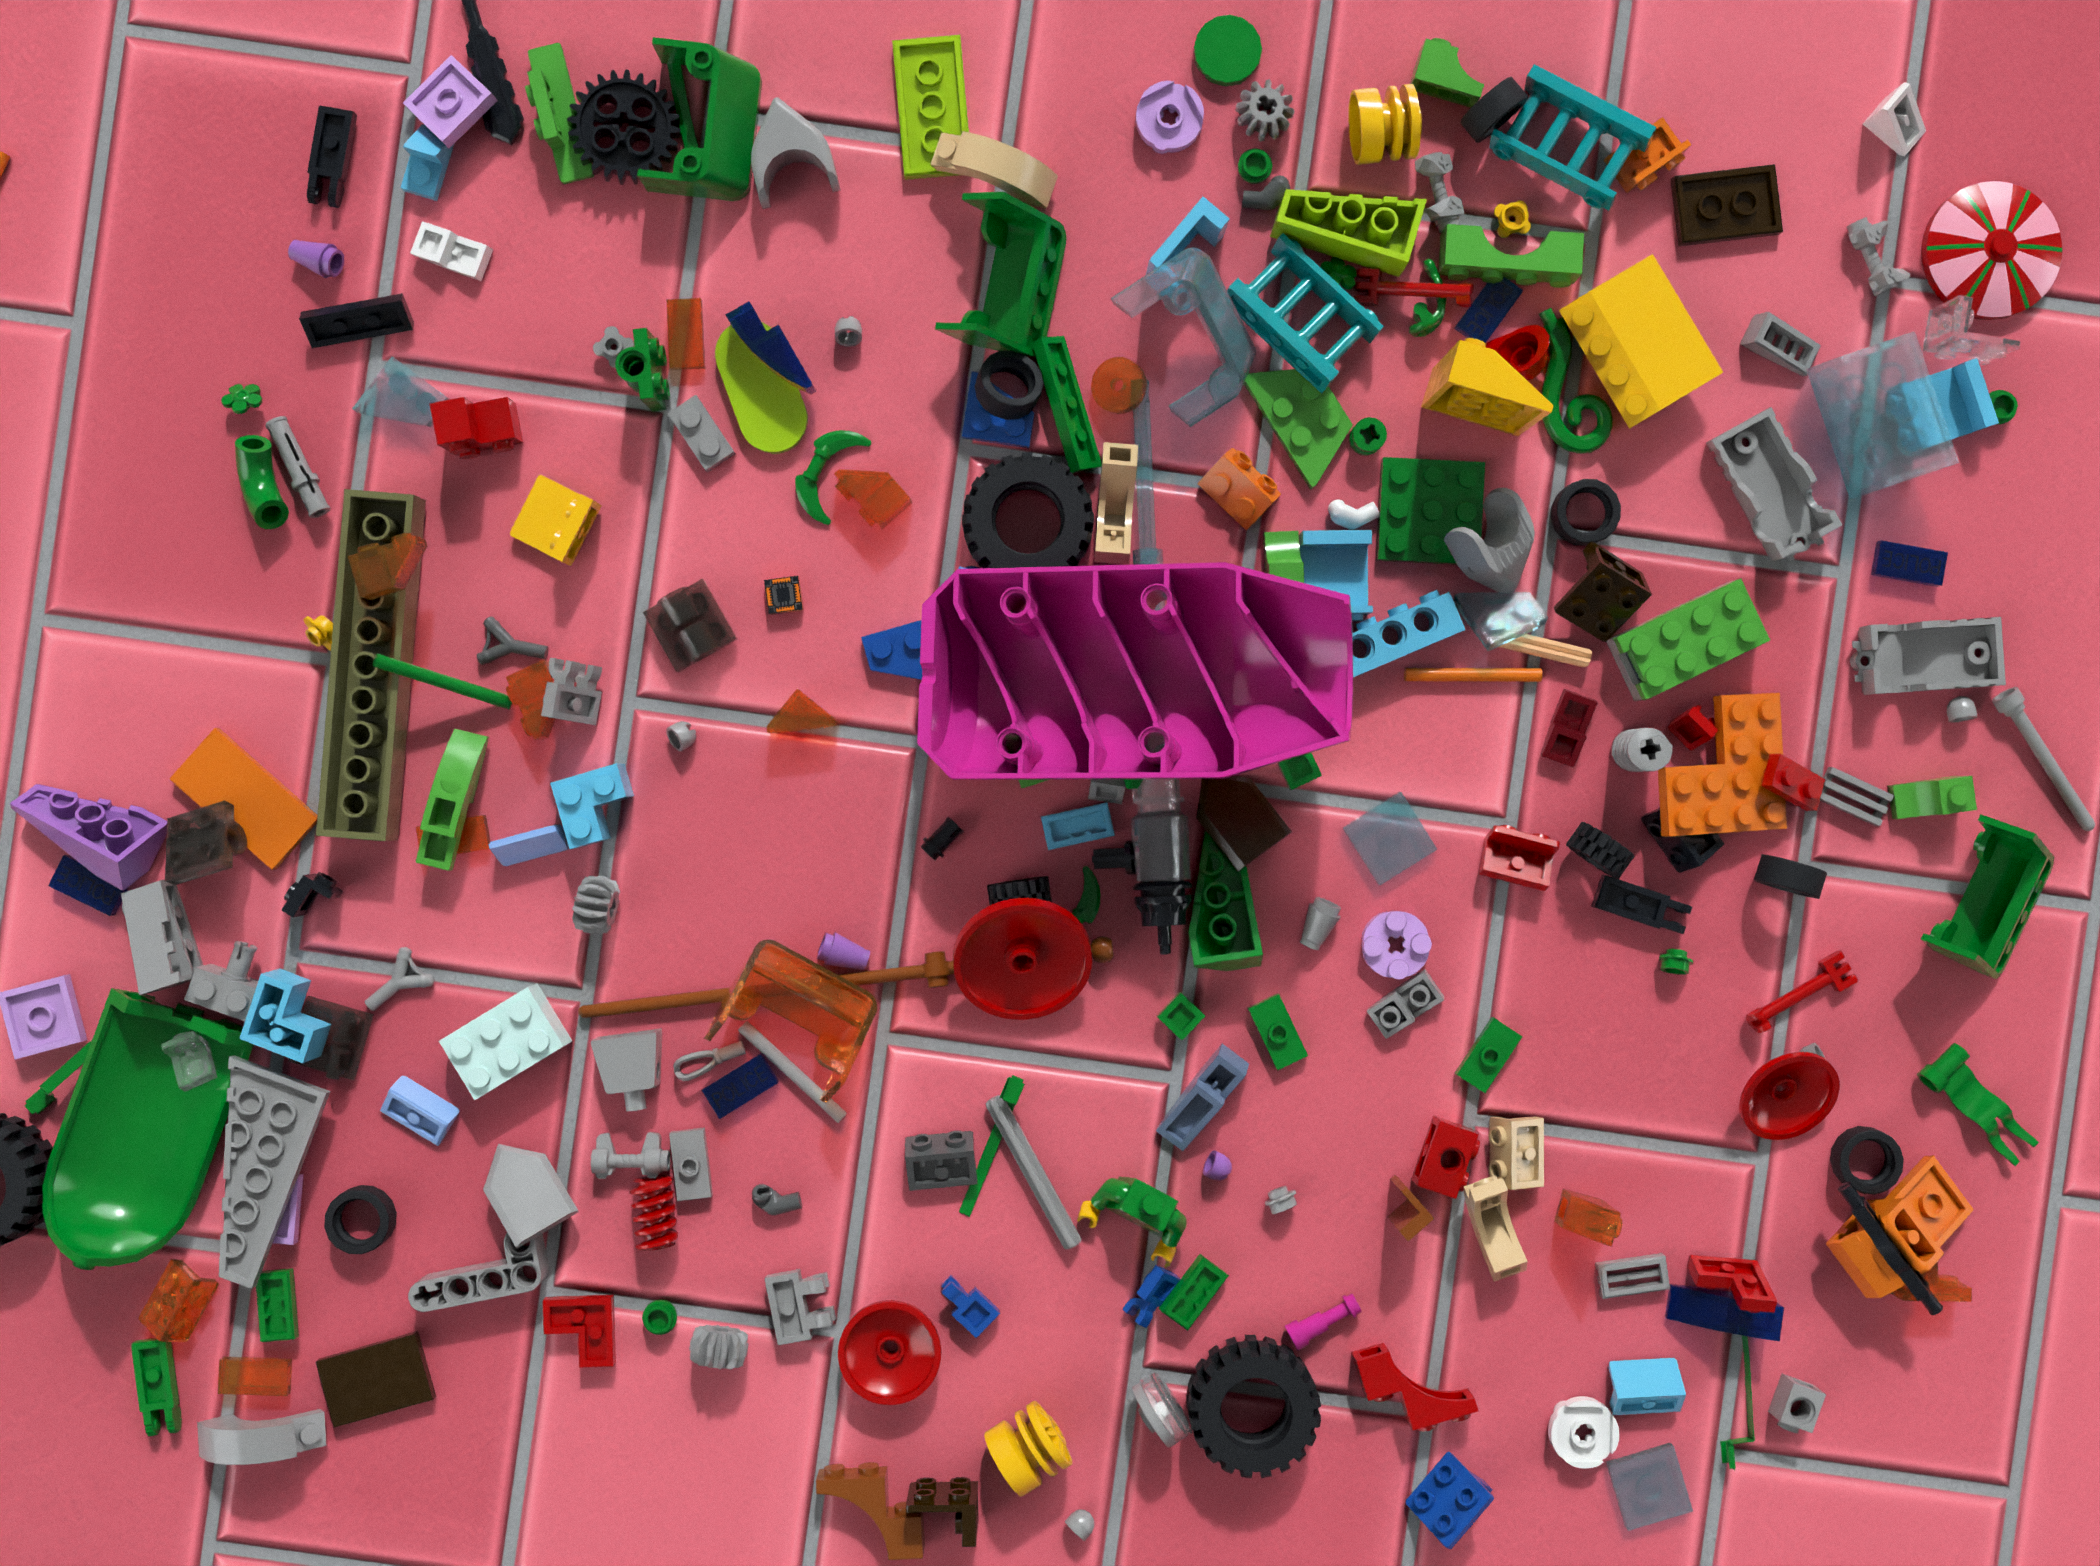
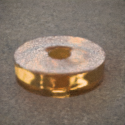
M1113 357L1100 364L1094 372L1091 382V391L1096 403L1101 408L1114 414H1125L1137 408L1143 401L1147 390V379L1142 368L1124 357ZM1122 380L1123 387L1119 391H1116V383Z

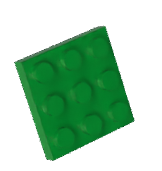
M1383 457L1380 470L1378 509L1380 517H1378L1376 561L1457 565L1444 542V538L1447 533L1457 527H1467L1476 532L1480 537L1482 536L1485 462Z

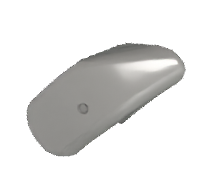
M774 98L755 138L751 152V167L762 209L771 207L769 197L770 184L775 174L784 166L790 165L793 162L814 164L825 172L832 191H841L834 160L823 134L780 98Z
M1497 488L1487 495L1483 504L1487 521L1484 540L1467 527H1457L1447 533L1444 542L1457 565L1467 577L1501 594H1510L1516 590L1534 541L1535 531L1531 517L1520 496L1511 489Z

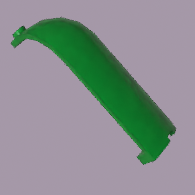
M111 988L50 1154L43 1182L42 1212L48 1235L60 1252L73 1261V1266L83 1270H93L95 1266L111 1267L137 1262L161 1249L184 1226L197 1202L229 1114V1101H227V1088L230 1087L231 1069H228L229 1056L235 1055L248 1060L254 1045L239 1039L243 1026L227 1019H221L220 1021L203 1018L204 1010L179 1002L175 1009L155 1001V996L139 995L138 992Z

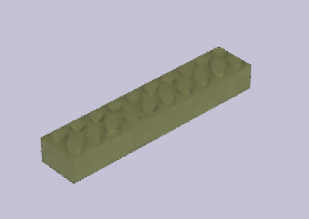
M344 489L316 836L374 841L398 840L411 678L373 667V662L378 653L413 664L426 500L416 495Z

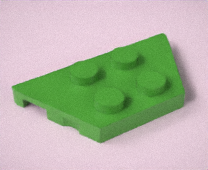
M1296 369L1245 374L1241 378L1242 382L1309 489H1312L1317 485L1353 424L1330 387L1323 393H1320Z

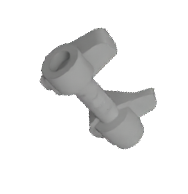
M1442 152L1424 155L1415 161V169L1418 173L1423 174V176L1429 177L1436 204L1427 208L1426 212L1430 220L1435 221L1439 233H1442L1447 224L1459 225V216L1464 214V208L1460 198L1455 196L1448 197L1445 182L1443 181V175L1453 170L1450 155L1443 154Z
M1866 217L1848 225L1847 230L1853 248L1862 252L1871 273L1868 283L1874 296H1877L1897 287L1898 283L1910 277V273L1904 269L1893 268L1890 265L1883 266L1875 245L1879 244L1882 237L1887 233L1888 222L1882 221L1872 225Z
M648 1132L641 1154H617L610 1133H602L596 1139V1149L592 1150L591 1171L595 1173L597 1178L605 1179L607 1175L614 1173L616 1168H641L643 1175H647L648 1178H656L662 1171H669L670 1151L661 1149L662 1138L659 1133Z

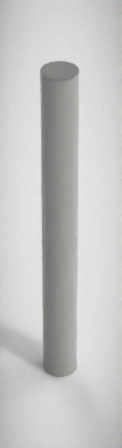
M748 1021L739 1028L738 1031L837 1123L847 1114L845 1110Z

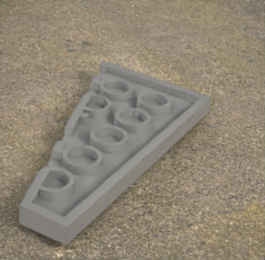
M233 1055L229 1056L228 1069H231L230 1087L227 1088L229 1116L228 1123L225 1125L223 1179H226L225 1197L222 1198L224 1226L223 1234L220 1236L219 1277L252 1289L258 1283L331 1091Z

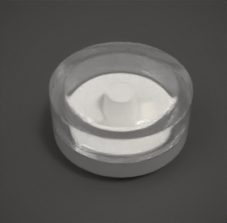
M1154 1372L1132 1387L1133 1393L1140 1405L1138 1412L1151 1433L1156 1432L1168 1448L1192 1434V1429L1182 1406L1157 1373Z

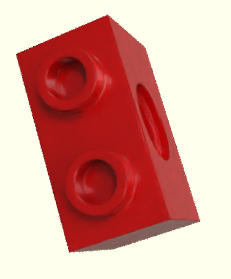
M1433 1115L1411 1180L1419 1187L1456 1199L1458 1192H1463V1186L1467 1185L1469 1173L1466 1170L1470 1159L1474 1160L1479 1151L1480 1140L1477 1139L1479 1134L1471 1128ZM1448 1150H1453L1455 1152L1453 1163L1448 1166L1441 1165L1440 1158L1442 1154Z

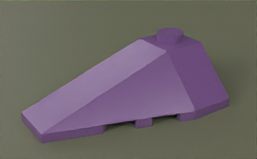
M40 784L34 785L10 803L11 808L94 875L122 891L150 870L170 828L168 821L142 807L133 805L129 809L117 807L111 804V800L99 798L97 802L78 798L75 792Z

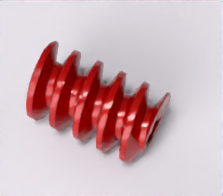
M658 1175L656 1178L645 1176L632 1180L633 1182H638L639 1186L630 1190L629 1194L640 1196V1200L631 1204V1208L641 1210V1214L633 1217L632 1222L643 1224L642 1228L633 1233L634 1236L644 1237V1241L636 1244L635 1249L643 1251L660 1250L674 1246L675 1243L673 1241L678 1238V1232L670 1228L676 1225L677 1219L669 1214L675 1211L676 1206L674 1203L667 1202L674 1197V1191L665 1188L672 1184L673 1178L669 1175Z

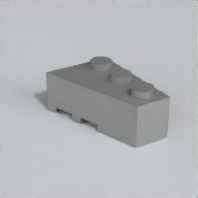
M175 879L160 880L121 893L122 911L126 919L139 995L168 989L191 981L195 967L203 966V962Z

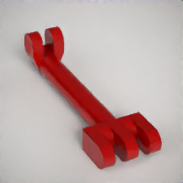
M1357 269L1356 277L1369 279V282L1355 283V291L1368 292L1367 296L1356 295L1353 297L1362 306H1378L1379 295L1456 298V303L1460 307H1471L1472 305L1471 295L1474 285L1470 283L1439 284L1381 281L1382 272L1380 269Z
M1841 950L1836 951L1818 961L1824 971L1823 973L1762 1008H1757L1747 1014L1746 1020L1748 1024L1758 1033L1766 1032L1772 1027L1768 1021L1769 1019L1831 984L1834 991L1841 992L1857 983L1858 979L1855 974L1848 975L1843 979L1841 978L1842 975L1852 969L1848 962L1842 963L1837 967L1834 966L1835 963L1845 958Z

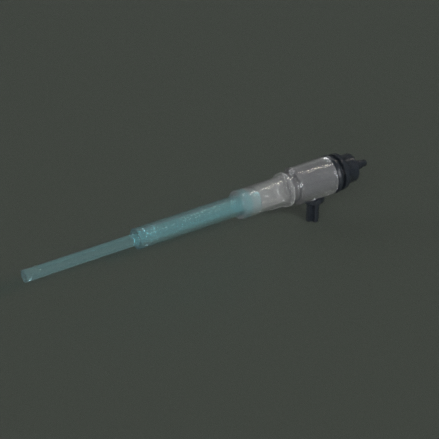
M1140 379L1132 381L1135 445H1138L1136 486L1139 549L1133 551V565L1163 564V549L1156 548L1149 380ZM1165 600L1156 606V611L1165 607ZM1165 743L1158 745L1152 753L1161 751ZM1144 779L1138 789H1132L1133 804H1137L1138 811L1131 819L1132 840L1126 841L1124 848L1093 849L1092 863H1094V869L1125 868L1128 875L1137 874V881H1140V883H1136L1133 886V890H1140L1141 896L1134 897V903L1141 912L1142 926H1157L1160 954L1167 955L1171 953V925L1186 924V910L1192 902L1191 895H1185V888H1192V884L1189 881H1184L1191 879L1188 817L1181 811L1180 803L1185 802L1184 797H1180L1179 779Z

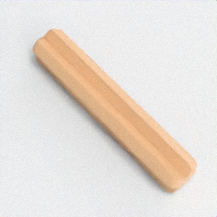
M1500 627L1494 628L1491 634L1490 644L1492 646L1579 667H1587L1591 661L1592 651L1587 648Z

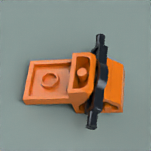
M1924 1156L1885 1199L1866 1200L1864 1196L1861 1197L1851 1182H1845L1839 1186L1838 1191L1851 1206L1853 1214L1826 1242V1245L1866 1298H1882L1906 1285L1917 1301L1921 1300L1930 1315L1940 1313L1943 1310V1306L1930 1291L1929 1284L1922 1276V1273L1929 1271L1944 1255L1940 1247L1974 1209L1935 1156Z

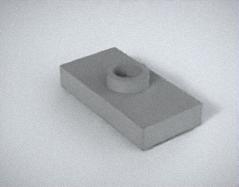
M705 1127L671 1131L669 1136L677 1201L712 1197L713 1191Z

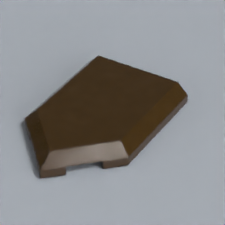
M1231 776L1225 779H1201L1196 819L1237 872L1292 833L1251 778Z

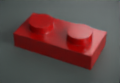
M1770 754L1761 786L1805 811H1817L1825 779L1782 754Z

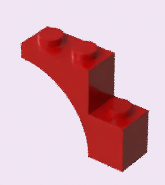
M1384 1343L1351 1352L1361 1387L1367 1400L1383 1402L1391 1399L1394 1396L1393 1394L1398 1392L1406 1420L1413 1431H1430L1435 1429L1438 1423L1448 1420L1452 1422L1464 1421L1470 1418L1472 1413L1479 1411L1476 1400L1468 1388L1456 1391H1440L1424 1387L1409 1379L1394 1364L1391 1354Z

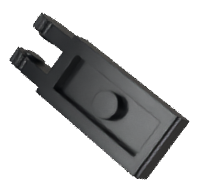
M319 106L307 171L309 174L306 193L308 203H319L323 191L322 178L330 179L328 205L335 208L340 207L344 194L343 182H346L357 114L354 111Z
M1607 875L1601 876L1591 906L1660 929L1662 927L1680 934H1684L1686 927L1675 921L1664 920L1666 908H1672L1674 911L1682 914H1690L1692 906L1671 900L1670 896Z

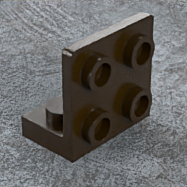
M1591 541L1583 550L1588 564L1586 566L1588 571L1554 606V610L1566 620L1601 641L1606 642L1642 606L1652 593L1641 571Z
M929 1477L919 1478L916 1482L910 1483L906 1501V1512H956L955 1534H962V1547H976L979 1523L978 1481H971L966 1477L952 1478L950 1482H936V1479Z

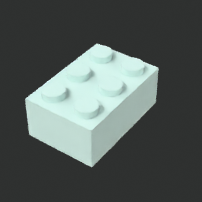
M538 983L444 1037L439 1043L473 1099L476 1100L571 1043L572 1039Z

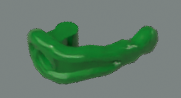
M1429 258L1424 260L1423 267L1431 283L1443 284L1434 261ZM1436 298L1437 309L1433 315L1427 310L1425 303L1418 302L1415 304L1413 319L1418 323L1409 327V333L1412 336L1424 337L1439 327L1445 314L1446 298Z

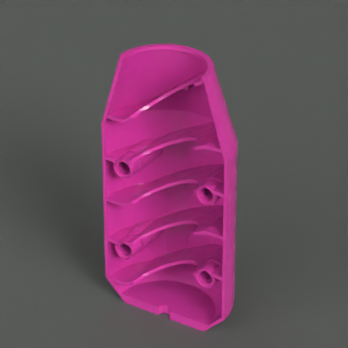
M1226 562L957 569L922 604L920 649L922 682L919 684L917 744L953 780L1225 779L1345 743L1351 739L1353 716V633L1350 595ZM1167 600V604L1163 609L1155 610L1161 601ZM1026 604L1024 610L1019 613L1020 608ZM1165 743L1161 751L1152 753L1158 745Z

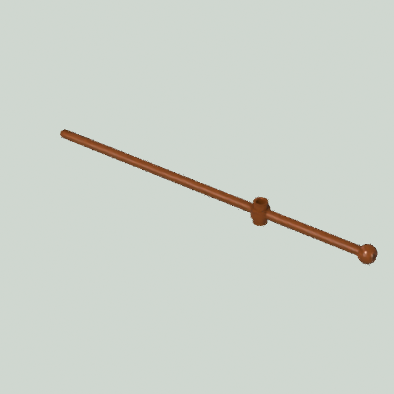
M1100 936L1091 942L1092 958L1094 961L1107 963L1114 958L1113 945L1110 938ZM945 951L925 953V964L597 1003L581 1006L578 1009V1014L582 1018L603 1017L927 978L928 988L949 986L948 976L954 975L953 961H946Z

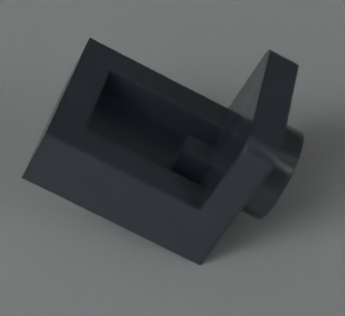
M318 872L317 874L303 875L299 883L295 882L286 892L284 900L287 902L282 911L291 917L304 916L319 893L328 899L339 898L343 891L335 886L336 880L324 873Z

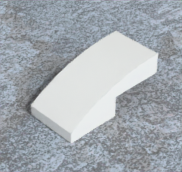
M422 221L410 253L440 267L482 281L493 249L485 244L458 236L450 230Z

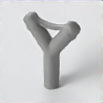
M407 947L399 949L392 978L365 1000V1004L370 1010L375 1011L400 989L433 986V975L425 974L416 967L411 958V949ZM408 964L419 975L405 976Z

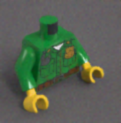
M1121 1176L1118 1179L1111 1178L1105 1181L1093 1195L1091 1201H1084L1077 1218L1078 1222L1082 1218L1091 1219L1089 1228H1094L1098 1223L1101 1210L1106 1208L1161 1237L1162 1240L1157 1243L1151 1255V1260L1154 1261L1156 1256L1163 1257L1166 1260L1165 1268L1170 1266L1177 1250L1176 1246L1187 1224L1185 1215L1176 1209L1178 1204L1176 1199L1136 1178Z

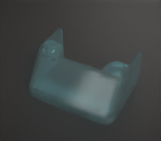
M1187 248L1111 298L1113 304L1131 318L1159 300L1174 315H1185L1195 309L1223 365L1212 372L1209 380L1169 405L1171 412L1189 427H1192L1238 396L1254 362L1256 349L1207 253L1198 248Z

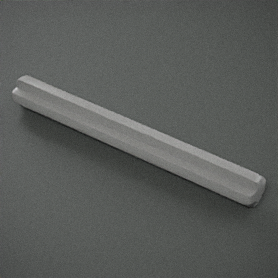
M1000 1095L994 1096L986 1102L989 1113L1063 1248L1070 1249L1081 1242V1237L1008 1103L1003 1101Z

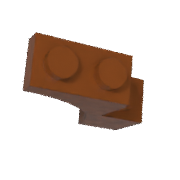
M868 1462L860 1464L858 1468H845L842 1464H831L825 1466L824 1469H819L816 1478V1494L840 1497L863 1509L874 1520L883 1535L887 1547L888 1560L923 1558L925 1547L923 1512H906V1502H899L894 1507H889L887 1466L879 1467L878 1463Z

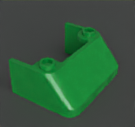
M653 37L652 45L661 63H679L682 66H686L693 77L699 80L711 81L704 148L687 147L680 150L674 159L673 173L638 169V178L648 192L726 201H739L749 193L751 187V152L757 134L762 79L758 69L753 64L707 43Z
M1006 192L963 193V201L984 211L981 231L985 241L996 247L983 312L970 310L965 313L961 323L936 322L935 330L969 345L997 351H1015L1026 356H1036L1032 342L1041 337H1047L1067 240L1065 228L1059 221Z
M1980 814L1978 822L1985 828V831H1981L1977 835L1973 845V850L1977 851V858L1980 862L1952 920L1946 919L1941 924H1935L1930 935L1923 933L1921 940L1932 950L1981 974L1997 979L2004 971L2053 868L2054 856L2036 833Z

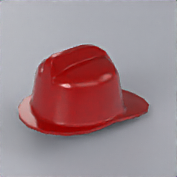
M1539 325L1524 326L1486 343V348L1495 350L1527 381L1538 376L1546 364L1550 362V357L1547 353L1550 344L1549 334L1545 328Z

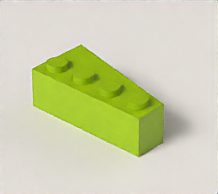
M1286 189L1279 204L1270 237L1278 239L1284 233L1289 239L1297 241L1301 247L1371 269H1380L1381 272L1400 277L1409 262L1427 199L1414 198L1413 201H1406L1390 196H1383L1382 199L1363 198L1361 194L1334 196L1331 195V192Z

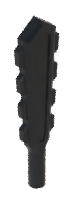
M461 0L470 28L468 34L469 42L466 44L468 57L474 60V65L471 67L472 75L498 100L482 116L485 129L491 133L493 138L512 145L523 130L522 122L524 117L520 106L513 102L515 92L512 83L505 79L507 69L504 60L497 57V52L499 51L497 40L495 37L490 36L489 32L483 27L476 0Z

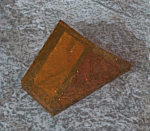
M796 689L766 727L768 734L839 727V722L837 718L802 690Z

